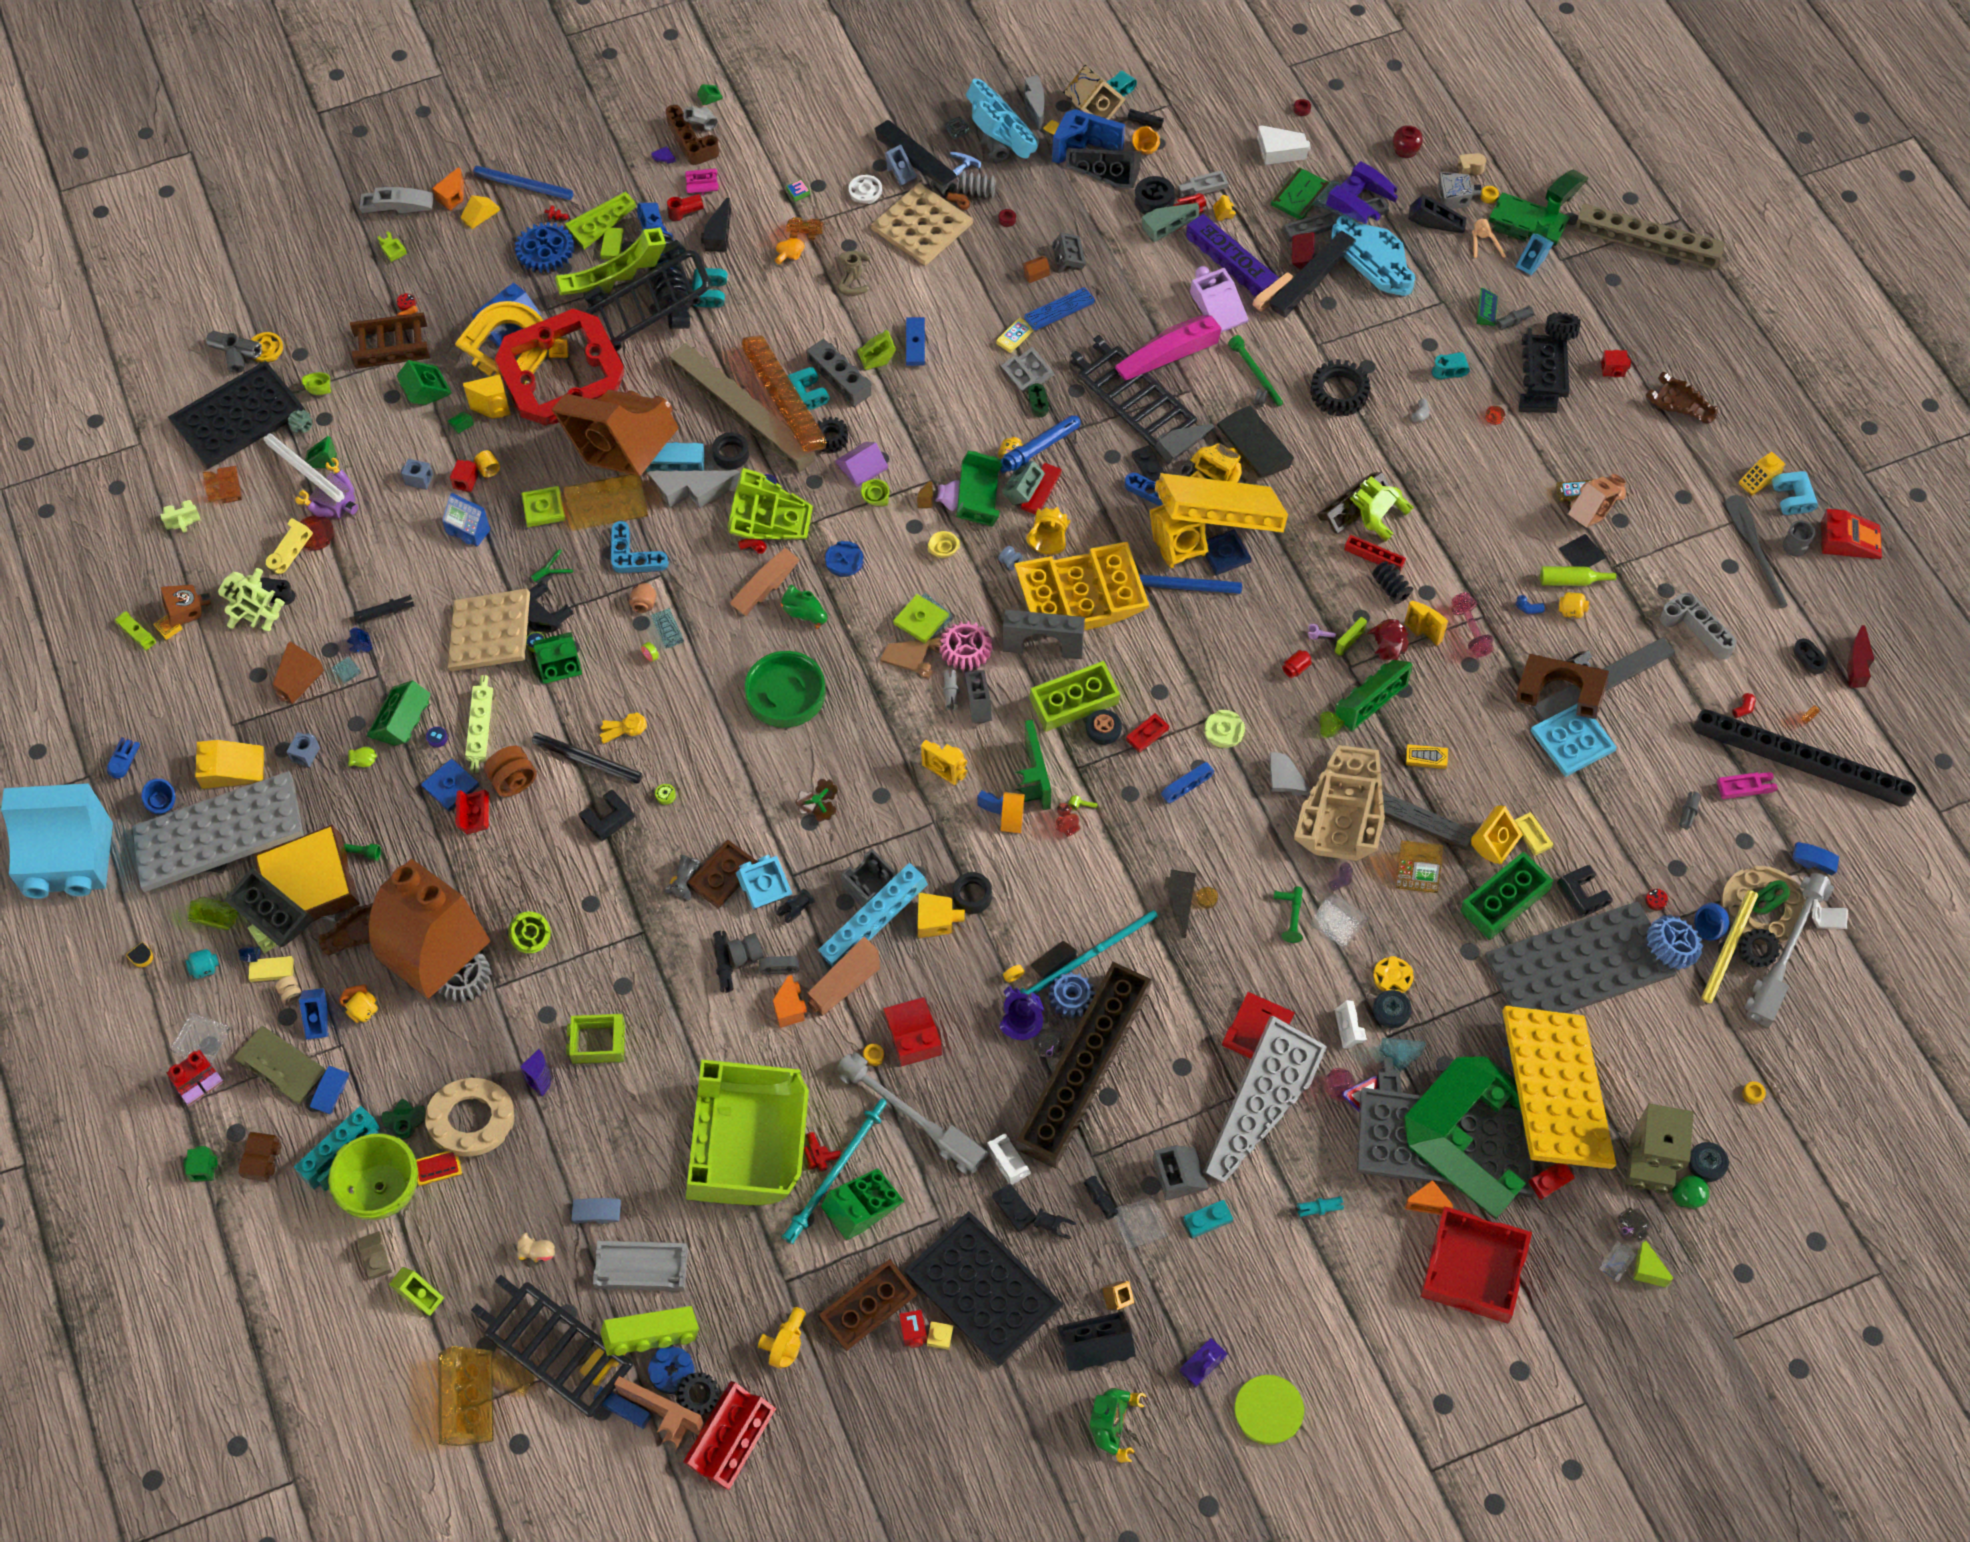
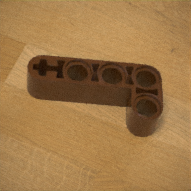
M678 105L668 106L666 108L667 124L687 161L692 165H698L717 158L720 153L717 137L707 135L697 138L689 122L684 120L682 109Z

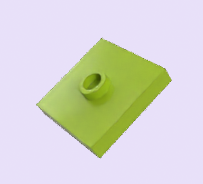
M559 486L521 493L527 528L565 521Z
M916 594L893 620V624L921 642L926 643L949 617V613Z

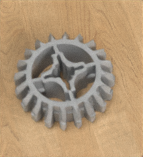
M476 954L468 962L469 964L461 968L462 973H464V980L460 976V971H458L438 990L439 994L444 995L447 1000L452 998L455 1003L459 998L465 1003L468 997L473 1000V995L481 996L480 989L487 990L485 983H490L489 975H491L489 962L483 954Z

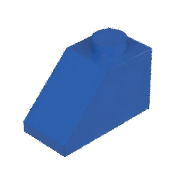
M324 988L302 991L299 1004L306 1039L328 1037V1007Z

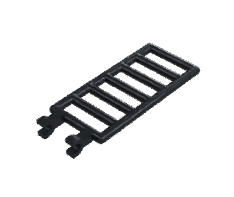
M1100 335L1093 338L1095 342L1093 348L1096 351H1100L1103 356L1092 364L1085 361L1077 350L1071 354V357L1074 358L1071 360V364L1081 370L1078 373V377L1152 447H1155L1158 441L1151 434L1179 413L1185 416L1187 420L1174 430L1191 427L1197 422V417L1148 372L1124 381L1109 393L1102 390L1101 386L1119 374L1116 368L1095 382L1088 375L1116 355L1123 360L1129 355L1119 346L1113 349L1109 347ZM1141 378L1149 383V385L1121 405L1113 400V398ZM1153 390L1162 395L1133 417L1126 412L1128 408ZM1167 401L1175 407L1146 429L1138 423Z
M500 1274L495 1282L513 1297L499 1315L495 1318L477 1303L471 1309L478 1318L489 1325L484 1332V1336L585 1416L593 1417L616 1388L614 1384L619 1376L624 1378L632 1368L633 1362L625 1355L607 1356L603 1340L599 1335L531 1283L525 1282L519 1289ZM527 1293L530 1294L537 1301L505 1340L496 1334V1331ZM544 1306L547 1307L554 1314L524 1351L520 1353L512 1345ZM560 1319L564 1320L570 1325V1328L541 1364L537 1366L529 1358ZM579 1332L587 1338L586 1342L556 1379L552 1378L546 1373L547 1369L576 1333ZM596 1345L604 1351V1354L576 1389L570 1392L563 1384L593 1346ZM613 1358L622 1366L591 1405L588 1406L579 1398L610 1359Z

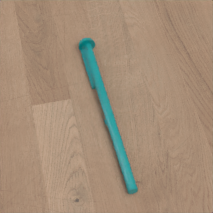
M1152 910L1037 982L1031 988L1025 990L1022 987L1019 990L1020 993L1028 995L1031 992L1034 994L1038 993L1052 984L1055 978L1060 979L1061 974H1068L1157 918L1156 911Z

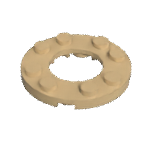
M1754 866V868L1742 869L1735 873L1726 883L1721 895V906L1728 913L1730 927L1734 923L1748 890L1761 889L1773 881L1781 880L1790 888V896L1783 902L1784 913L1781 919L1771 924L1756 922L1749 916L1741 937L1752 929H1766L1776 935V939H1779L1778 944L1788 941L1806 902L1800 891L1801 887L1793 878L1778 869L1767 866ZM1778 890L1776 895H1781L1783 890ZM1760 939L1754 941L1757 944L1767 945L1765 941Z
M481 1078L460 1079L442 1087L431 1098L425 1114L427 1132L434 1144L442 1150H448L457 1156L481 1155L495 1149L505 1141L506 1135L513 1128L514 1107L508 1093L498 1084ZM465 1099H478L480 1102L488 1104L492 1116L489 1123L483 1129L464 1133L454 1129L448 1121V1115L452 1107Z

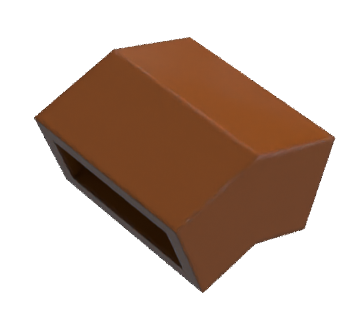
M1045 256L1022 263L1024 276L1029 284L1050 276V267Z

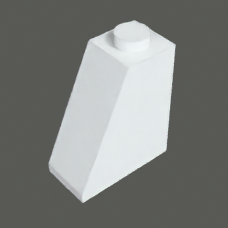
M1259 126L1257 139L1265 165L1307 159V154L1310 151V142L1306 140L1304 133Z

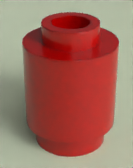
M1297 650L1284 662L1282 670L1289 678L1298 677L1311 666L1312 658L1307 651Z

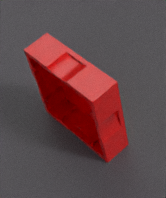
M1444 1206L1440 1215L1420 1297L1509 1324L1514 1313L1520 1287V1274L1526 1261L1532 1232L1503 1223L1486 1221L1476 1215Z

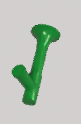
M1299 886L1294 887L1293 893L1279 892L1277 890L1274 892L1275 900L1292 901L1289 929L1281 935L1283 940L1290 943H1298L1303 940V935L1298 932L1299 911L1303 888Z

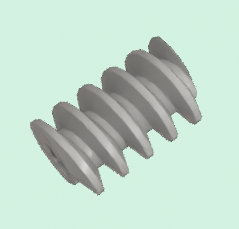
M964 171L958 179L957 193L960 194L963 189L964 195H967L970 190L971 196H974L977 191L978 197H981L984 192L986 198L989 197L990 193L992 198H994L996 186L994 175L988 180L987 174L981 179L980 173L974 178L973 172L967 177L966 171Z

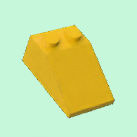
M222 740L197 742L195 778L202 789L248 785L263 780V746Z

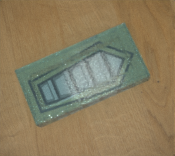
M670 608L651 615L666 649L684 642V638Z

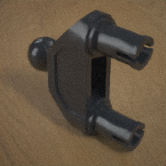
M542 580L529 590L528 626L534 631L555 632L560 628L561 623L573 615L574 612L565 604L556 613L550 614L536 600L549 591V588Z

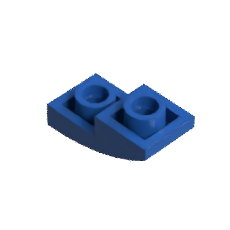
M981 790L977 796V804L987 811L1002 815L1003 795L998 800L994 794Z
M1797 842L1794 846L1792 860L1807 869L1815 866L1832 876L1837 873L1839 856L1823 848Z
M328 1066L314 1094L310 1107L332 1114L339 1094L343 1093L350 1073L333 1066Z

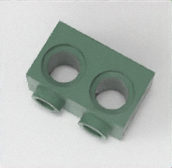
M1029 461L1013 472L1002 493L1013 505L1029 502L1045 473L1034 461Z

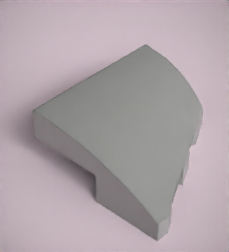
M1270 752L1269 770L1272 792L1310 795V788L1290 757L1281 753Z

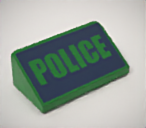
M1485 288L1480 290L1476 324L1495 326L1498 296Z

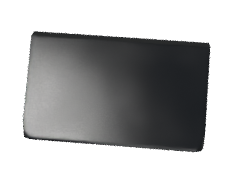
M1062 941L1033 962L1031 967L1044 979L1077 957V950L1065 941Z

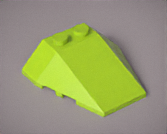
M742 468L731 505L727 525L729 533L747 539H807L813 505L797 495L789 494L781 489L782 486L778 483L775 485L765 479L766 476L762 473Z

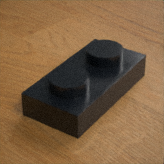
M1149 445L1132 451V458L1144 477L1156 482L1160 478V473L1166 474Z
M1011 1183L992 1195L993 1200L1017 1232H1020L1035 1221L1036 1216Z

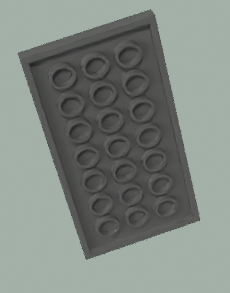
M1639 901L1485 953V958L1509 1006L1559 1013H1569L1674 977L1677 973L1675 968L1670 969L1668 964L1663 965L1662 960H1656L1657 956L1651 953L1652 948L1647 946L1649 943L1646 939L1647 930L1651 923Z
M1362 1087L1360 1091L1357 1173L1427 1183L1433 1180L1436 1184L1454 1186L1408 1147L1404 1116L1422 1097L1421 1095ZM1475 1103L1457 1124L1461 1130L1473 1139L1463 1152L1497 1181L1510 1169L1526 1183L1517 1195L1532 1197L1534 1190L1528 1181L1534 1178V1160L1530 1159L1522 1112L1518 1109L1501 1107L1496 1112L1488 1105Z

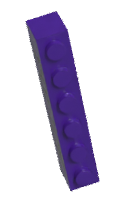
M1204 214L1187 224L1186 237L1188 240L1197 245L1216 264L1225 268L1228 274L1232 275L1240 285L1245 286L1253 296L1257 297L1279 279L1278 276Z

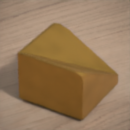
M928 481L918 492V508L933 507L932 481Z
M1118 1281L1102 1287L1108 1310H1118L1134 1303L1129 1281Z

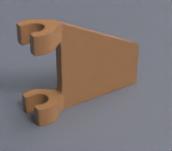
M941 638L929 639L926 643L920 640L891 643L887 645L880 661L917 672L922 677L930 679L933 671L930 670L932 666L928 663H922L929 648L940 653L939 648L943 643L940 642Z

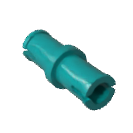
M1341 1196L1329 1199L1316 1198V1201L1297 1203V1208H1300L1297 1211L1299 1217L1314 1214L1321 1216L1325 1215L1326 1212L1344 1210V1205H1341L1344 1202Z

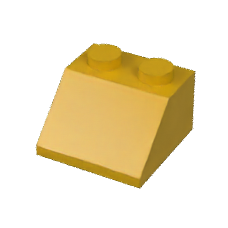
M500 374L463 383L471 410L491 419L511 415Z

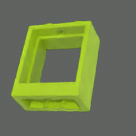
M623 1014L571 1016V1023L567 1024V1036H570V1043L566 1044V1055L570 1056L572 1064L624 1062L625 1020ZM613 1028V1051L578 1052L579 1029Z

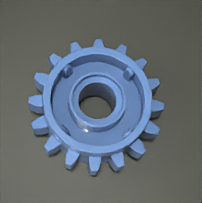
M1072 972L1069 975L1061 974L1060 979H1054L1055 985H1050V1006L1056 1007L1055 1012H1060L1064 1018L1071 1016L1074 1019L1078 1015L1083 1017V1013L1086 1012L1095 995V992L1092 991L1094 985L1088 984V978L1081 977L1080 973L1078 975ZM1069 993H1074L1077 996L1074 998H1070L1067 995Z

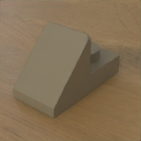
M378 1231L358 1238L359 1251L363 1256L369 1279L372 1280L392 1273L381 1232Z

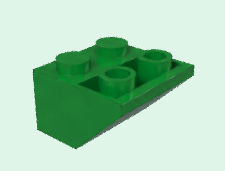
M572 632L533 641L544 684L582 674Z

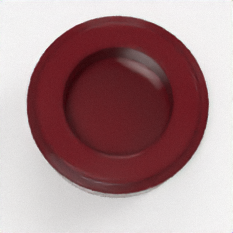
M1306 99L1296 100L1293 107L1294 113L1298 116H1307L1311 112V103Z
M1011 209L1000 211L998 215L999 224L1004 227L1013 226L1016 223V213Z

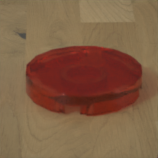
M314 515L300 521V523L307 526L313 532L304 545V548L310 551L321 550L327 547L335 536L334 527L326 517Z

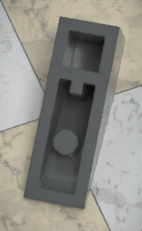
M1207 424L1172 430L1168 434L1164 432L1156 439L1158 443L1154 448L1169 465L1207 436L1215 426Z
M985 670L965 672L972 723L992 721L991 700Z

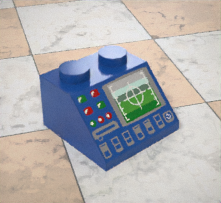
M454 493L450 494L442 519L446 533L452 537L456 536L462 539L466 544H473L478 547L491 530L485 509Z

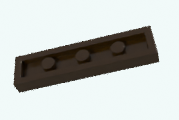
M1382 472L1370 473L1317 514L1320 521H1328L1333 532L1339 533L1359 518L1361 510L1357 506L1355 514H1348L1350 505L1354 504L1350 498L1355 492L1357 493L1362 489L1360 485L1370 476L1379 483L1381 482L1382 486H1389ZM1342 515V523L1337 526L1334 517Z

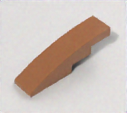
M784 548L750 579L730 604L747 616L758 601L762 603L773 588L776 590L800 559Z

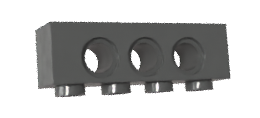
M823 338L806 350L807 362L852 406L855 407L871 396L872 384L867 377H863L857 367L852 366L843 354L840 355L832 343H828Z

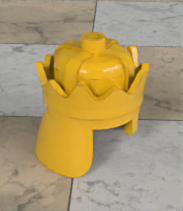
M1046 507L1042 511L1038 508L1034 526L1026 537L1028 545L1033 550L1045 555H1056L1063 552L1066 547L1065 533L1071 520H1067V515L1062 514L1059 507L1054 509Z

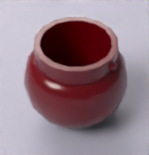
M1411 125L1398 128L1393 136L1394 150L1402 158L1415 156L1423 143L1422 133L1418 128Z

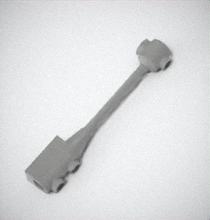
M1812 873L1810 877H1804L1800 887L1804 889L1803 895L1807 899L1782 954L1769 973L1763 977L1762 981L1757 979L1752 989L1756 994L1754 998L1749 997L1744 1009L1748 1010L1747 1017L1766 1028H1769L1774 1021L1790 986L1782 982L1786 971V964L1812 910L1814 899H1818V902L1823 900L1827 902L1834 889V886L1830 885L1831 881L1826 876Z
M855 1051L853 1054H847L841 1060L837 1067V1071L841 1073L838 1078L848 1085L850 1082L856 1084L862 1081L924 1128L926 1133L938 1145V1148L941 1149L939 1154L948 1161L951 1158L957 1161L956 1167L963 1173L967 1174L969 1171L975 1173L990 1154L953 1125L946 1131L936 1125V1123L929 1122L867 1075L866 1064L868 1061Z

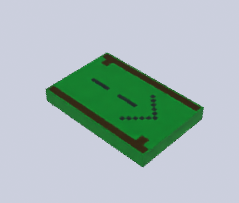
M1299 167L1271 201V206L1302 220L1329 188L1330 182Z

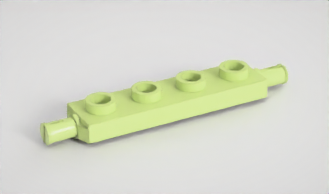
M484 675L480 676L479 686H473L465 754V760L471 762V773L474 772V766L475 773H478L479 762L486 761L493 688L487 686L489 677L486 675L484 682Z

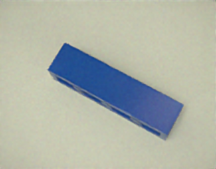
M600 1386L599 1390L593 1398L594 1400L604 1387ZM613 1392L602 1404L604 1408L642 1429L645 1428L651 1418L649 1412Z

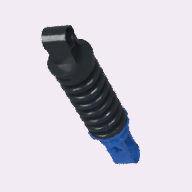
M638 203L637 214L641 222L642 231L644 229L661 228L666 242L665 246L674 241L673 235L667 232L666 227L662 223L658 203ZM663 252L661 253L656 263V266L647 267L648 272L654 270L655 268L669 261V259L663 254ZM678 264L665 271L676 299L679 300L688 295L686 283ZM663 274L651 279L652 287L661 310L674 303ZM690 303L667 315L670 329L690 328V315L687 311L691 306Z

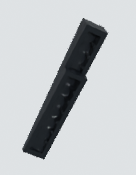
M886 120L875 127L877 140L891 149L902 145L912 167L935 182L944 186L957 178L956 173L890 120Z
M1341 230L1270 301L1271 309L1286 318L1306 294L1310 295L1353 246L1356 239Z

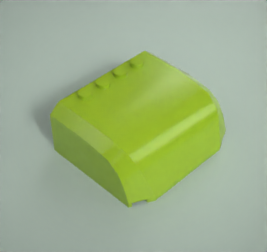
M701 1059L685 1200L740 1205H768L780 1202L789 1195L802 1172L809 1090L804 1083L800 1069ZM719 1107H731L730 1116L721 1115Z

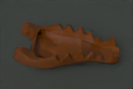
M1662 372L1658 377L1659 381L1663 384L1659 392L1656 393L1655 390L1649 389L1646 393L1647 398L1657 407L1694 417L1705 424L1712 423L1718 413V407H1713L1709 402H1706L1705 397L1700 395L1699 390L1694 391L1693 385H1688L1686 381L1675 379L1666 372Z
M373 903L357 907L354 911L348 913L347 918H341L340 922L335 924L334 929H331L326 934L319 935V945L325 955L330 956L343 949L371 944L369 920Z

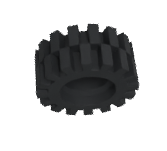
M1554 312L1547 316L1545 332L1549 337H1555V339H1575L1579 335L1581 320L1580 318L1578 319V316H1574V314L1568 315L1566 312L1564 314L1558 312L1557 314Z
M829 417V420L822 418L823 422L819 420L813 430L814 442L817 448H820L823 452L826 449L827 453H830V450L836 453V449L841 451L842 446L845 448L846 443H848L846 423L844 424L843 420L839 421L837 417L832 420V417ZM827 432L838 433V435L834 438H827L824 436V434Z
M1752 929L1741 937L1739 954L1742 955L1741 958L1749 965L1755 967L1769 966L1780 955L1778 953L1779 949L1781 950V946L1778 944L1779 939H1776V935L1769 932V930ZM1760 939L1767 944V952L1763 956H1756L1752 952L1751 947L1754 941Z
M703 1372L688 1374L677 1384L678 1389L675 1391V1395H677L676 1402L680 1406L699 1415L710 1412L716 1406V1400H719L718 1392L720 1391L716 1386V1380H713L712 1376L706 1375ZM696 1384L703 1386L706 1392L704 1400L700 1403L693 1402L689 1397L691 1387Z

